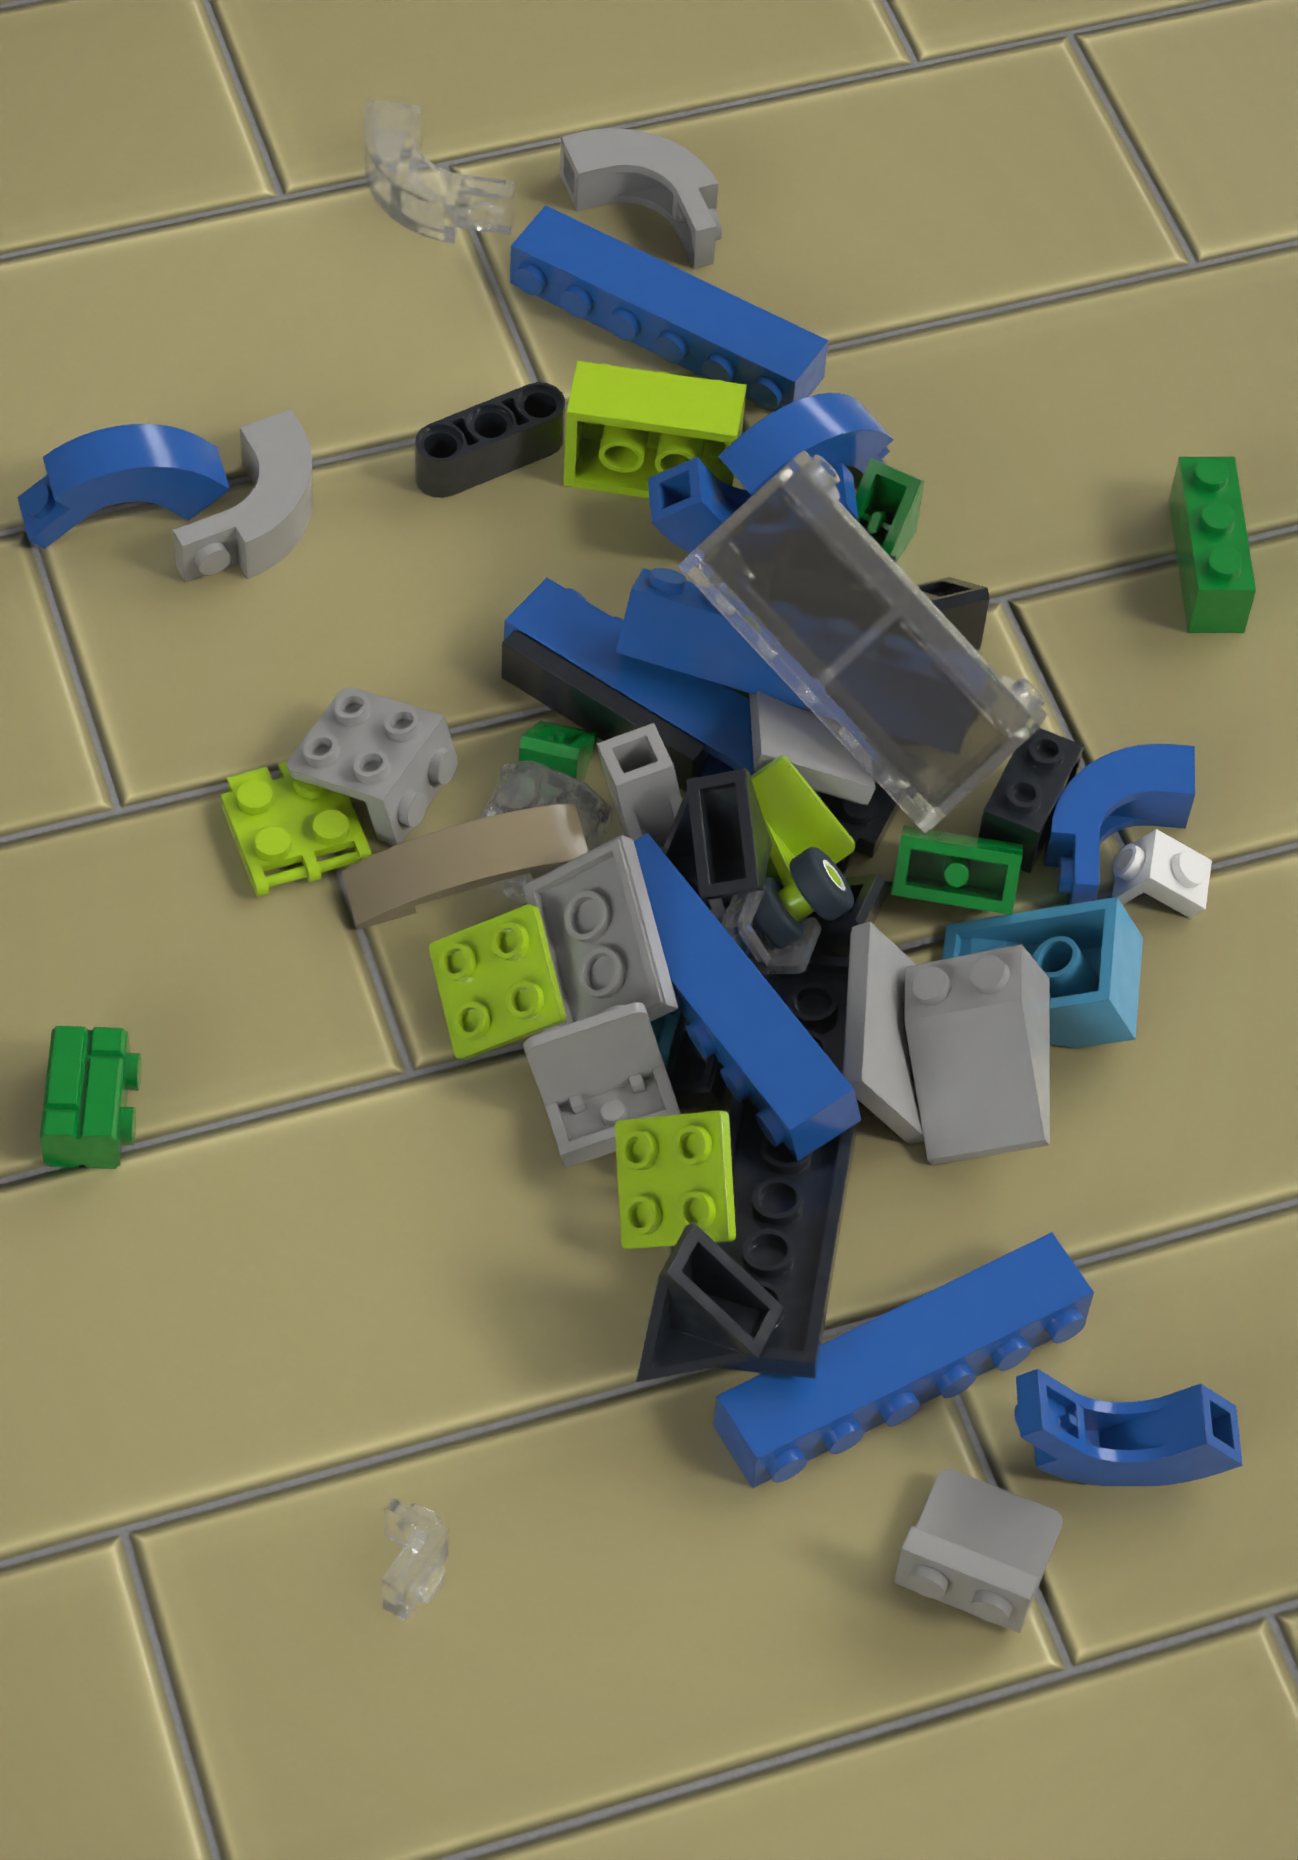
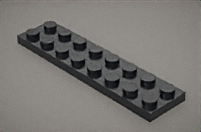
M761 950L757 969L843 1075L849 957ZM732 1094L729 1124L736 1238L732 1242L716 1244L770 1293L784 1309L758 1358L713 1368L816 1379L858 1123L800 1161H797L784 1143L775 1147L769 1142L755 1119V1114L759 1111L749 1098L739 1102ZM857 1099V1103H858V1107H859V1112H860L861 1102Z

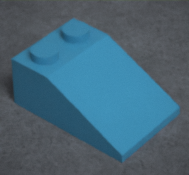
M1118 897L946 924L943 959L1020 944L1024 946L1050 978V1045L1081 1048L1136 1040L1143 936Z

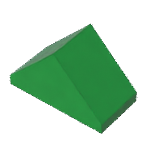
M870 458L855 495L858 520L842 526L836 543L853 547L858 545L873 546L880 549L884 554L896 556L897 562L917 531L924 480L874 458Z
M540 720L521 736L518 764V797L551 805L575 803L577 806L598 733Z

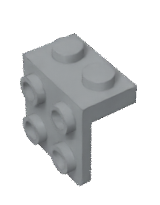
M348 687L337 694L289 758L287 767L291 777L365 801L378 841L395 846L402 843L410 830L420 824L428 805L441 787L451 781L459 763L444 715L354 687Z
M634 1002L627 1005L612 1006L600 1014L564 1026L559 1025L547 1028L540 1034L528 1038L523 1044L565 1169L616 1152L615 1123L618 1120L681 1114L647 1010L643 1003Z
M945 1469L938 1474L916 1528L911 1526L901 1549L894 1583L925 1597L933 1598L978 1616L985 1621L1020 1633L1060 1534L1063 1518L1058 1511L958 1471Z

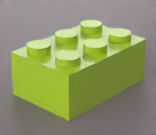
M577 361L566 411L563 486L649 498V477L698 457L719 480L734 487L736 476L719 458V455L742 435L747 385L722 380L675 375L666 372L619 367L610 364Z

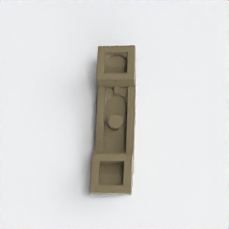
M566 803L512 811L438 830L373 854L343 869L342 873L355 925L359 930L416 913V905L526 873H531L533 879L538 878L589 852L577 806L575 803Z

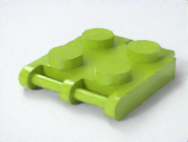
M288 761L278 763L280 778L272 780L267 766L226 777L228 792L221 794L222 810L256 897L268 895L270 887L302 878H307L309 883L321 880V873L352 865L372 855L349 796L294 779L289 773ZM349 848L353 849V852L317 861V857ZM299 862L302 865L300 867H296L268 876H265L264 872L289 866Z

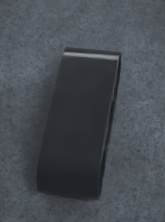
M531 383L426 425L420 429L415 439V481L418 488L429 496L445 498L553 455L559 451L564 440L565 398L563 393L556 386L548 383Z

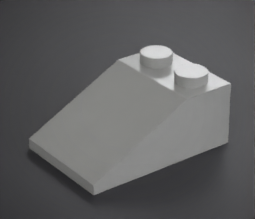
M1022 944L907 966L905 969V1028L927 1160L931 1165H938L1050 1145V978Z

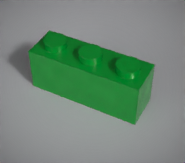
M1235 456L1179 457L1168 501L1188 633H1245L1256 593Z

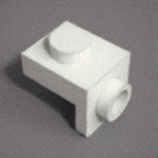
M1155 829L1133 844L1126 845L1117 855L1113 865L1115 879L1112 898L1118 897L1120 902L1125 904L1144 892L1188 918H1192L1206 909L1212 860Z

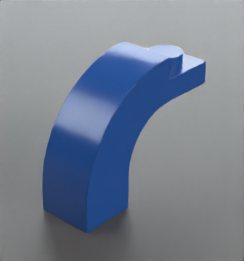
M824 393L794 401L772 412L746 430L719 455V458L747 491L773 513L805 483L833 466L843 463L845 466L859 469L864 474L870 458L887 464L882 458L890 452L886 446L894 439L856 398L841 393Z
M128 424L108 427L81 435L43 456L47 475L18 496L17 499L28 540L45 549L83 519L104 507L130 501L150 502L161 505L189 521L228 492L230 487L218 448L191 432L176 427L158 424Z
M698 457L648 478L652 524L667 539L681 549L701 558L734 565L774 564L784 531L797 534L813 532L822 535L858 520L853 475L843 463L833 466L809 480L773 513L765 508L747 490L730 486L719 480Z
M1146 744L1120 749L1090 763L1068 783L1055 807L1044 856V866L1058 867L1057 893H1067V905L1096 900L1099 889V846L1115 832L1134 826L1186 829L1195 797V746Z
M1039 1369L1016 1376L1018 1404L1015 1406L1014 1416L1020 1431V1437L1034 1445L1036 1468L1056 1477L1098 1486H1162L1198 1480L1243 1466L1236 1405L1202 1383L1155 1399L1136 1402H1109L1080 1395Z

